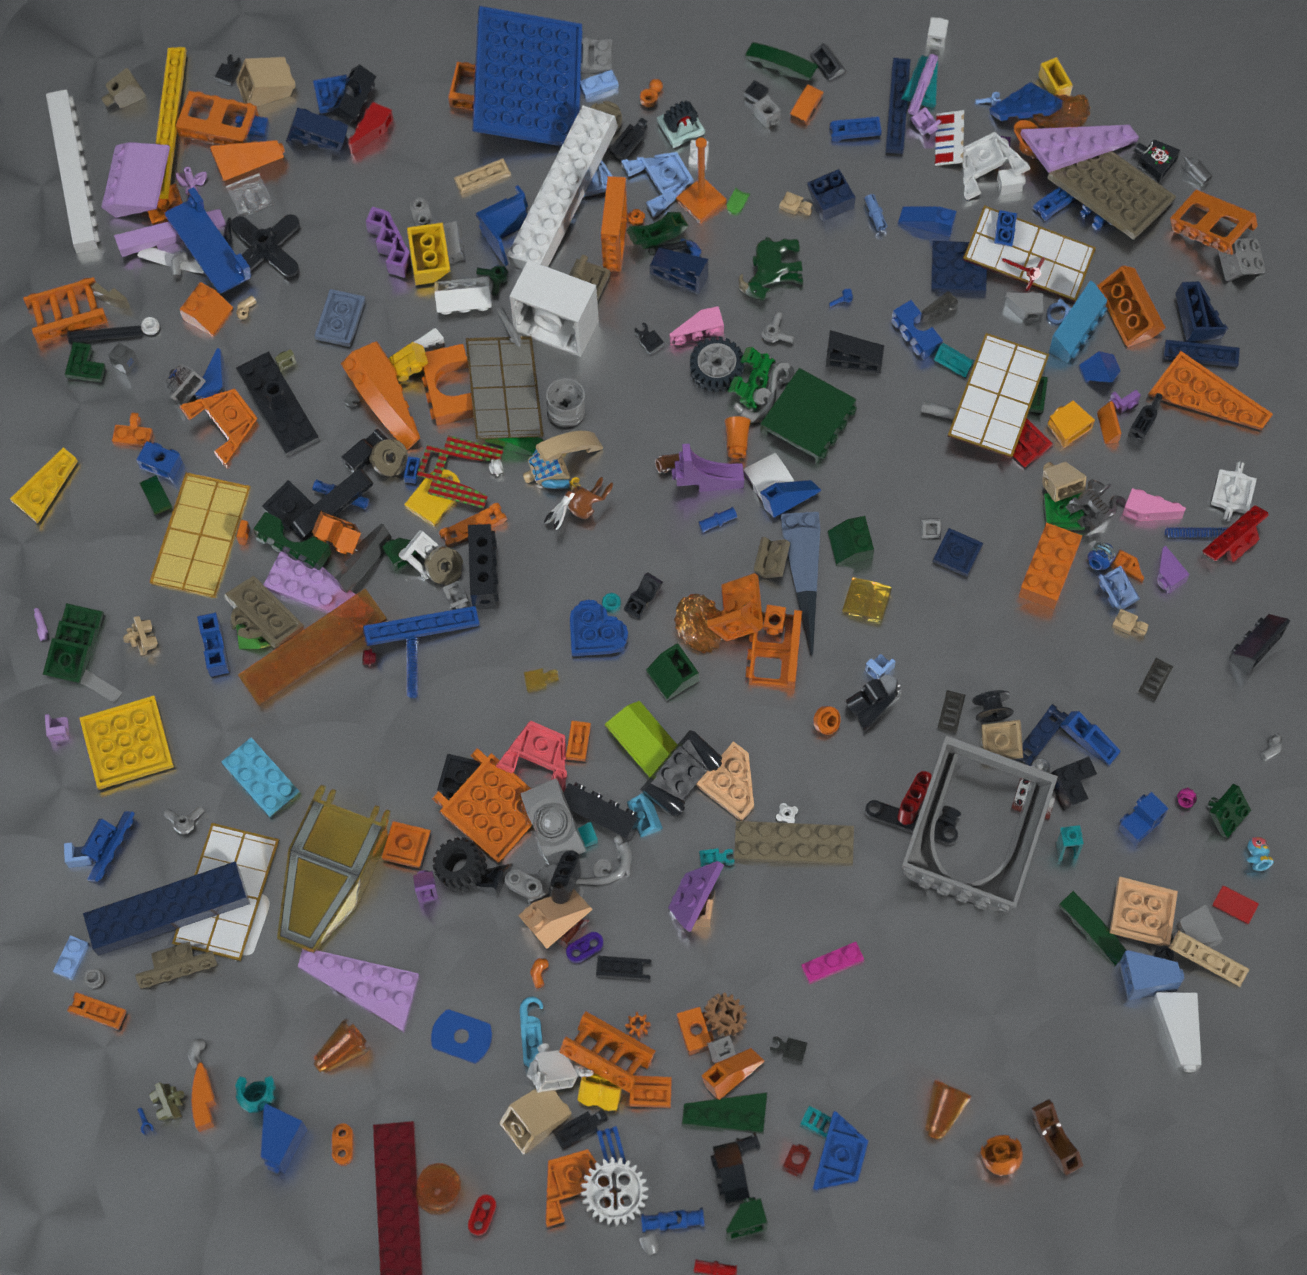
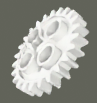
M611 1157L610 1163L603 1159V1166L596 1162V1170L591 1168L588 1170L591 1176H584L588 1183L581 1185L582 1188L586 1189V1191L581 1192V1196L587 1197V1199L582 1204H589L586 1211H594L592 1218H595L597 1215L600 1216L599 1223L606 1219L607 1226L610 1225L611 1221H614L615 1226H618L619 1220H622L625 1225L627 1217L633 1221V1213L640 1215L641 1212L638 1207H645L641 1200L648 1199V1196L643 1194V1192L648 1191V1188L642 1187V1185L647 1180H640L643 1172H635L637 1165L630 1168L629 1160L624 1165L622 1164V1158L618 1160V1163H615L613 1157ZM612 1173L615 1174V1189L620 1191L616 1196L617 1210H614L613 1193H609L613 1187ZM626 1176L630 1182L624 1186L619 1183L618 1178ZM600 1177L607 1178L609 1185L601 1187L598 1184V1179ZM624 1196L630 1198L631 1205L623 1206L620 1203V1198ZM601 1198L609 1199L611 1204L608 1208L601 1207L599 1203Z

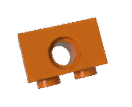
M700 1007L677 1013L678 1024L688 1056L708 1051L707 1043L714 1041L712 1031H708L706 1027V1022L708 1021V1018L704 1017L706 1012H702ZM699 1027L702 1032L694 1035L691 1033V1029Z

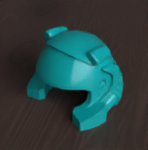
M242 1076L237 1079L235 1097L242 1109L249 1113H259L264 1111L265 1104L274 1105L276 1097L273 1096V1091L276 1088L272 1076L265 1077V1082H252L246 1088L247 1079Z

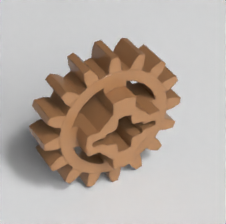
M724 992L721 995L716 994L707 1001L708 1004L704 1007L707 1012L704 1014V1017L709 1019L706 1024L712 1025L711 1031L718 1030L717 1035L719 1036L724 1033V1036L730 1034L734 1036L744 1028L743 1025L747 1021L743 1018L747 1013L742 1012L745 1006L738 1004L739 998L733 1000V994L727 997Z

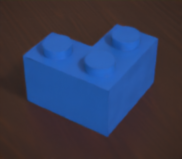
M1152 792L1147 796L1145 794L1136 801L1137 805L1133 808L1135 811L1130 815L1128 813L1125 814L1119 821L1121 824L1118 830L1134 846L1163 821L1169 809Z

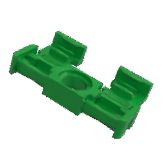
M753 347L745 349L740 362L751 363L750 365H753V368L756 369L752 370L747 383L743 382V378L740 376L734 377L728 392H735L742 398L740 402L748 409L757 408L753 399L754 392L757 389L766 388L770 378L767 376L771 364L776 363L773 358H769L770 355L767 353L761 354ZM757 376H758L759 379H760V385H759V386L756 384V377H757Z

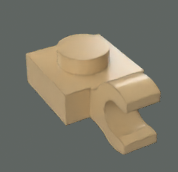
M786 192L779 205L780 210L795 216L797 212L810 216L812 212L811 203L803 202V197L790 192Z
M1120 609L1112 627L1128 635L1135 631L1145 636L1149 625L1145 622H1137V615Z

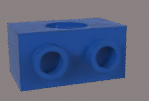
M147 441L136 459L141 469L171 481L174 480L183 463L179 452L176 450H167L156 442L152 444Z

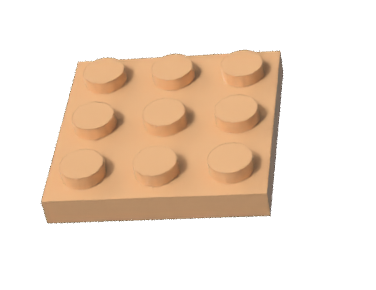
M1119 877L1109 933L1169 947L1178 891Z

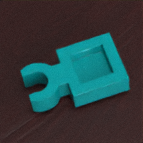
M719 848L699 851L701 867L716 861L728 866L734 865V859L728 860L726 858L727 855L733 854V849H727L720 854Z

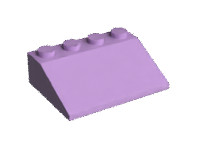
M132 142L115 145L102 208L115 218L157 209L170 146Z

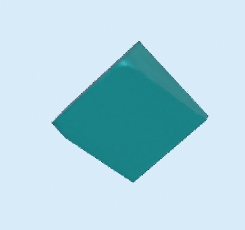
M591 822L578 828L585 847L598 843Z

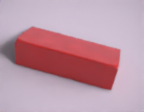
M1223 885L1212 906L1249 924L1259 903Z

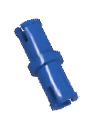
M731 507L721 513L716 512L713 514L714 516L698 521L702 532H705L716 526L721 527L723 523L738 517L734 507Z

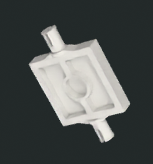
M1240 461L1236 463L1235 471L1220 469L1218 472L1211 505L1225 509L1223 517L1225 521L1226 519L1231 521L1233 512L1245 514L1250 509L1257 478L1249 477L1242 473L1245 464L1242 462L1240 466Z

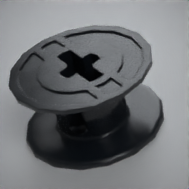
M994 690L975 696L972 699V703L983 706L984 710L978 713L975 719L978 722L990 723L1012 716L1014 710L1002 705V702L1010 698V693L1004 690Z

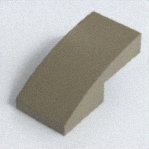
M97 282L91 286L94 295L103 302L121 309L130 308L127 298L115 288L108 292Z

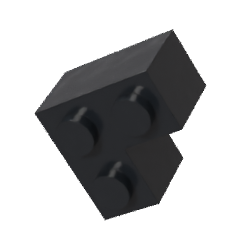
M1089 756L1050 773L1058 776L1054 791L1063 811L1089 799L1081 783L1097 775Z
M737 1142L712 1146L714 1155H710L716 1179L720 1178V1183L717 1184L719 1196H724L725 1203L750 1198L744 1164Z

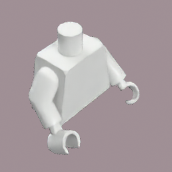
M544 1043L538 1046L539 1053L536 1054L534 1060L530 1063L527 1077L533 1081V1085H535L536 1091L539 1093L571 1088L578 1076L589 1077L594 1072L576 1064L573 1060L559 1053L560 1050L551 1051L549 1044Z

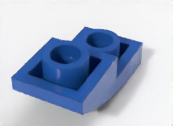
M999 210L994 244L1013 246L1017 213Z

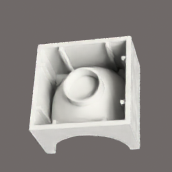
M527 261L510 294L513 326L516 332L581 357L599 321L596 285L533 261Z

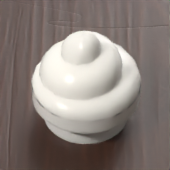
M1036 759L1031 764V767L1047 773L1050 772V764L1045 759Z

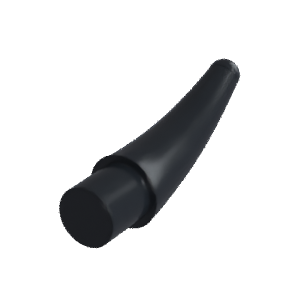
M230 217L227 219L223 234L229 245L232 244Z

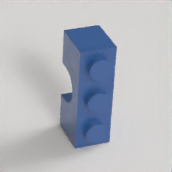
M910 300L893 310L891 320L893 325L901 330L903 338L912 344L914 352L924 360L938 351L943 340L933 327L925 331H920L914 327L921 321L922 313Z
M217 613L197 616L205 648L206 667L210 677L229 673L221 625Z

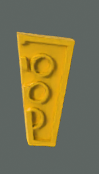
M63 447L10 498L11 502L38 524L77 464V458Z

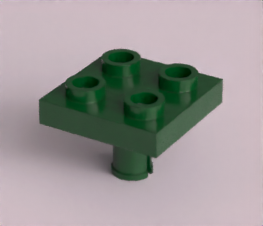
M1234 783L1220 799L1212 797L1213 801L1209 800L1208 808L1211 809L1209 813L1221 836L1228 838L1236 830L1238 825L1251 811L1240 787Z

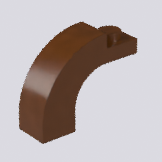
M1048 1099L1031 1108L1035 1117L1033 1121L1036 1129L1061 1171L1068 1175L1083 1167L1080 1153L1065 1134L1053 1102Z

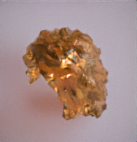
M1056 94V97L1063 100L1060 110L1050 116H1043V113L1033 115V119L1038 122V126H1045V128L1081 127L1088 119V116H1090L1091 112L1089 110L1091 107L1084 94H1078L1076 97L1065 94L1059 96Z
M690 594L688 597L682 598L676 607L677 614L674 622H676L675 629L678 630L679 637L685 641V644L702 653H711L713 649L717 650L722 640L720 636L707 626V620L720 611L715 607V601L708 599L703 594Z

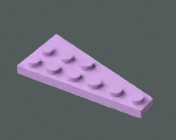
M1130 125L1022 129L1020 133L1048 173L1136 143L1139 139Z
M283 551L279 553L263 584L271 592L361 627L369 625L375 613L373 608L351 590L347 593L342 591L334 576L322 567L320 571L315 568L310 569L302 561L291 559Z
M303 947L298 963L299 969L325 983L333 990L343 994L346 998L367 1011L374 1013L404 1033L419 973Z

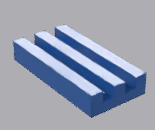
M617 1126L597 1131L603 1157L607 1163H609L602 1136H607L611 1155L615 1163H618L610 1135L614 1133L622 1164L625 1165L626 1159Z

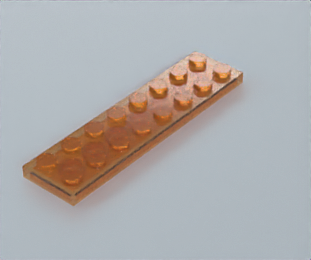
M365 588L238 674V676L261 707L364 636L363 626L387 621V618Z

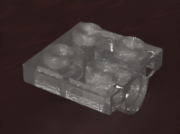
M259 173L226 186L239 216L244 217L273 205Z

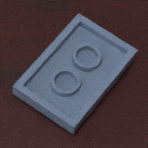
M330 289L314 335L315 339L350 347L366 301L365 296Z

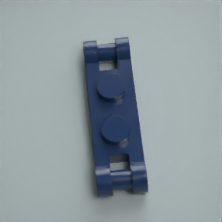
M1054 704L1048 708L1047 712L1022 743L1023 758L1019 759L1025 765L1031 766L1032 762L1036 760L1059 730L1061 723L1068 716L1067 713L1060 712ZM1052 715L1058 719L1056 722L1050 720ZM1025 750L1028 751L1031 755H1030V756L1026 755V754L1024 753Z

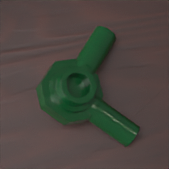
M499 265L491 269L477 267L476 275L489 276L493 281L491 295L498 296L500 284L507 281L509 273L506 267Z

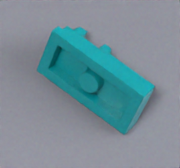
M945 343L940 345L934 359L964 378L967 377L974 363L973 359L966 357L965 354L959 353V351Z

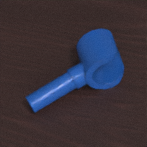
M850 288L844 289L842 291L843 296L830 302V307L840 302H851L853 300L852 290Z
M138 1108L137 1111L142 1122L141 1132L146 1135L144 1128L147 1125H150L153 1132L154 1126L148 1123L143 1109Z

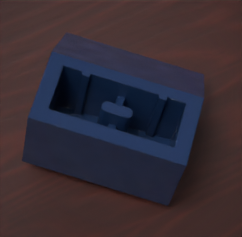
M840 169L807 182L814 208L822 222L855 208L856 197Z

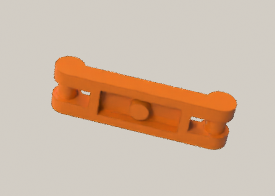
M494 503L489 508L465 520L441 529L439 535L441 538H444L446 547L453 548L468 541V525L491 524V528H494L506 522L508 518L505 513L501 512L500 504ZM495 514L496 517L491 520L490 516ZM456 534L457 537L452 538L451 535Z

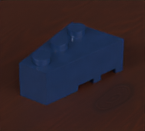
M297 107L286 142L298 140L302 141V145L314 143L318 144V148L340 151L349 125L339 120L329 119L322 114L312 113L308 109Z
M659 248L650 263V274L699 294L708 279V259Z
M1200 281L1182 282L1175 295L1186 341L1221 340L1228 327L1220 320L1219 312L1214 310L1210 303L1211 299Z

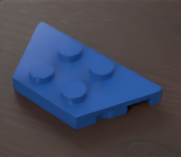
M833 1111L813 1189L857 1182L859 1179L868 1140L836 1111Z

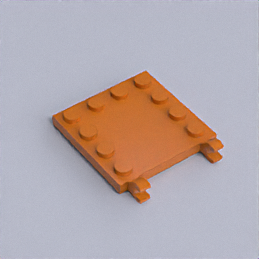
M477 748L470 755L481 764L450 800L446 799L439 791L432 800L443 807L439 813L493 861L499 864L532 826L521 797V793L531 788L516 774H511L497 768L496 764L499 762V759L492 753L487 757Z

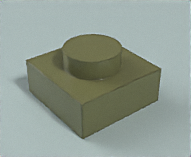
M291 349L283 351L275 357L280 371L297 363Z

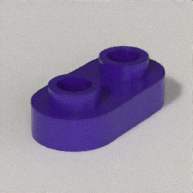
M590 932L572 942L566 949L568 960L572 963H581L598 953L603 948V938L597 932ZM596 941L597 945L593 947L590 943ZM579 951L580 955L575 957L573 952Z

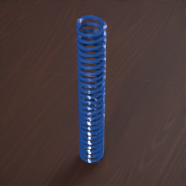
M1167 527L1165 535H1167L1168 529V538H1170L1171 529V538H1173V530L1174 538H1176L1177 530V538H1179L1180 530V538H1182L1183 530V538H1185L1186 530V538H1188L1189 530V538H1191L1192 530V538H1194L1195 530V538H1197L1198 530V538H1200L1201 530L1202 538L1203 531L1205 538L1206 531L1208 538L1209 531L1210 537L1212 538L1213 531V537L1215 538V536H1220L1229 527Z
M410 638L406 640V689L408 697L416 698L418 697V672H416L418 671V655H416L418 644L417 638Z

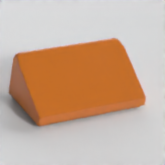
M1110 401L1097 411L1105 444L1118 443L1122 434L1114 403Z

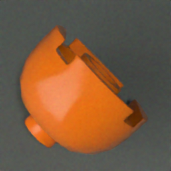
M997 1135L988 1139L984 1148L982 1145L981 1157L984 1165L990 1172L1002 1176L1014 1173L1019 1169L1023 1161V1150L1017 1138L1014 1140L1010 1139L1009 1135Z

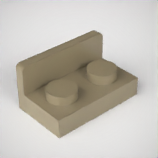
M761 537L754 571L764 579L783 577L790 542L786 539L770 541L766 537Z

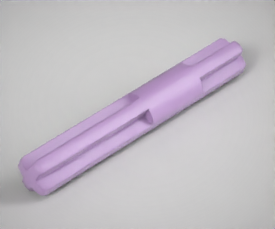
M929 55L908 109V113L913 116L917 115L938 60L937 55Z

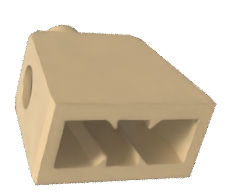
M1048 462L1043 467L1042 483L1053 501L1057 502L1084 492L1087 476L1067 462L1057 465Z

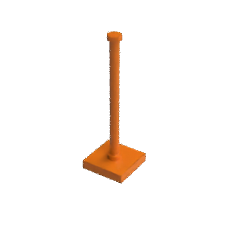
M702 137L696 140L698 180L676 197V202L700 224L727 203V199L705 179V147L707 146V141Z

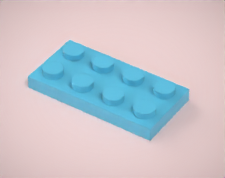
M252 738L248 739L221 761L222 765L270 819L301 795L300 791Z

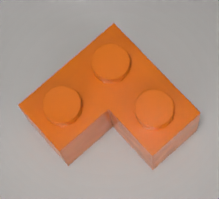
M322 511L312 531L317 539L325 543L326 541L332 542L336 551L343 554L347 552L353 554L361 535L356 524Z

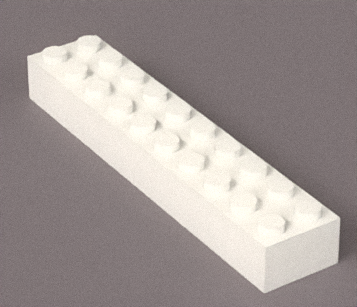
M582 105L507 254L511 266L523 270L528 260L546 267L549 266L618 128L614 115Z

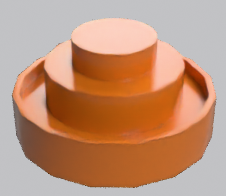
M831 706L820 707L814 715V727L819 733L833 734L837 731L841 722L839 711Z

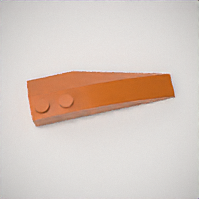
M376 341L352 351L340 364L379 420L409 450L420 439L414 419L408 411V402L404 400L403 388L398 383L396 369Z

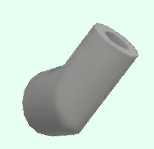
M1272 733L1270 735L1269 748L1260 752L1264 760L1281 752L1282 738L1279 733Z
M203 1039L193 1040L189 1047L188 1057L194 1070L197 1069L199 1063H202L199 1053L200 1050L205 1048V1041Z

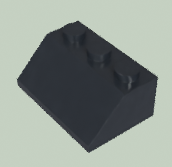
M1268 614L1264 619L1261 617L1254 625L1256 628L1253 632L1249 630L1242 638L1244 642L1241 645L1236 644L1231 650L1232 656L1229 661L1248 675L1284 635L1290 620Z

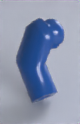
M686 240L688 248L685 249L691 251L690 255L700 257L701 249L697 243Z

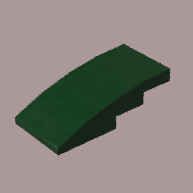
M66 603L62 621L59 620L55 638L51 640L42 675L76 683L81 682L104 616L103 611Z

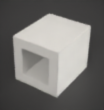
M931 17L927 45L944 48L948 20Z
M1013 169L999 170L997 183L1000 195L1022 192L1023 185L1026 183L1025 175L1015 176Z

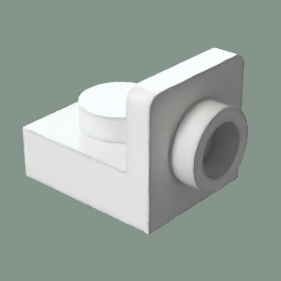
M691 140L689 168H698L696 140ZM708 141L705 147V169L707 168L709 151Z

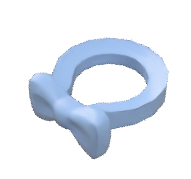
M1060 298L1057 303H1053L1048 307V320L1053 324H1061L1071 310V307ZM1063 306L1066 309L1065 316L1060 320L1053 319L1051 317L1052 309Z

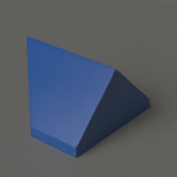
M1098 351L1079 365L1085 382L1099 381L1112 383L1121 371L1115 356Z

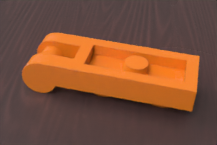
M77 992L74 993L72 1005H69L67 1012L117 1030H119L127 1012L125 1009ZM81 1002H82V1003H85L83 1009H80V1008H79L80 1005H81Z

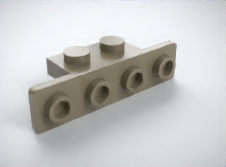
M189 941L151 953L154 969L135 974V978L140 989L201 970L210 969L217 966V961L213 951L194 956Z

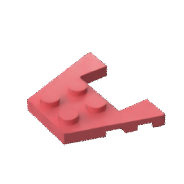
M530 720L496 764V767L512 774L515 771L518 757L524 758L552 770L551 780L557 778L564 793L567 787L565 779L567 778V770H565V735Z

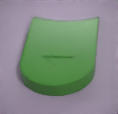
M735 188L727 203V210L732 214L741 212L750 193H744Z

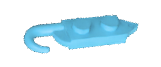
M533 996L525 998L520 1004L519 1009L524 1066L527 1065L528 1068L536 1054L539 1053L538 1046L543 1044L540 1020L537 1017L528 1016L527 1006L532 1002L537 1003L540 1009H543L542 1001Z

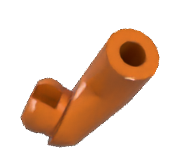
M545 958L535 960L530 970L535 988H541L545 985L541 976L543 969H546L549 965Z

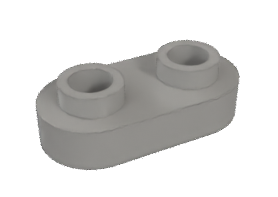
M423 198L414 199L410 204V209L415 226L433 224L427 201Z
M516 869L509 871L505 876L506 886L510 890L531 900L537 899L542 895L543 887L538 879ZM516 876L518 877V880L516 882H513L511 880L512 877ZM535 885L536 889L530 890L529 887Z

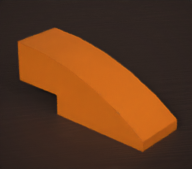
M199 1063L197 1066L192 1087L193 1118L196 1129L201 1132L215 1127L209 1107L217 1105L203 1063Z

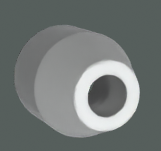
M655 1233L640 1238L641 1245L648 1256L658 1253L659 1243Z

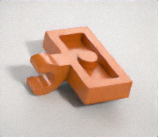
M131 413L130 426L115 425L112 443L115 445L144 447L146 441L151 443L153 430L152 428L139 427L141 421L139 413Z

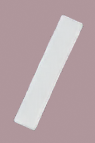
M151 247L139 251L137 256L171 267V259L175 254ZM188 258L187 261H182L180 264L181 270L205 274L195 259Z

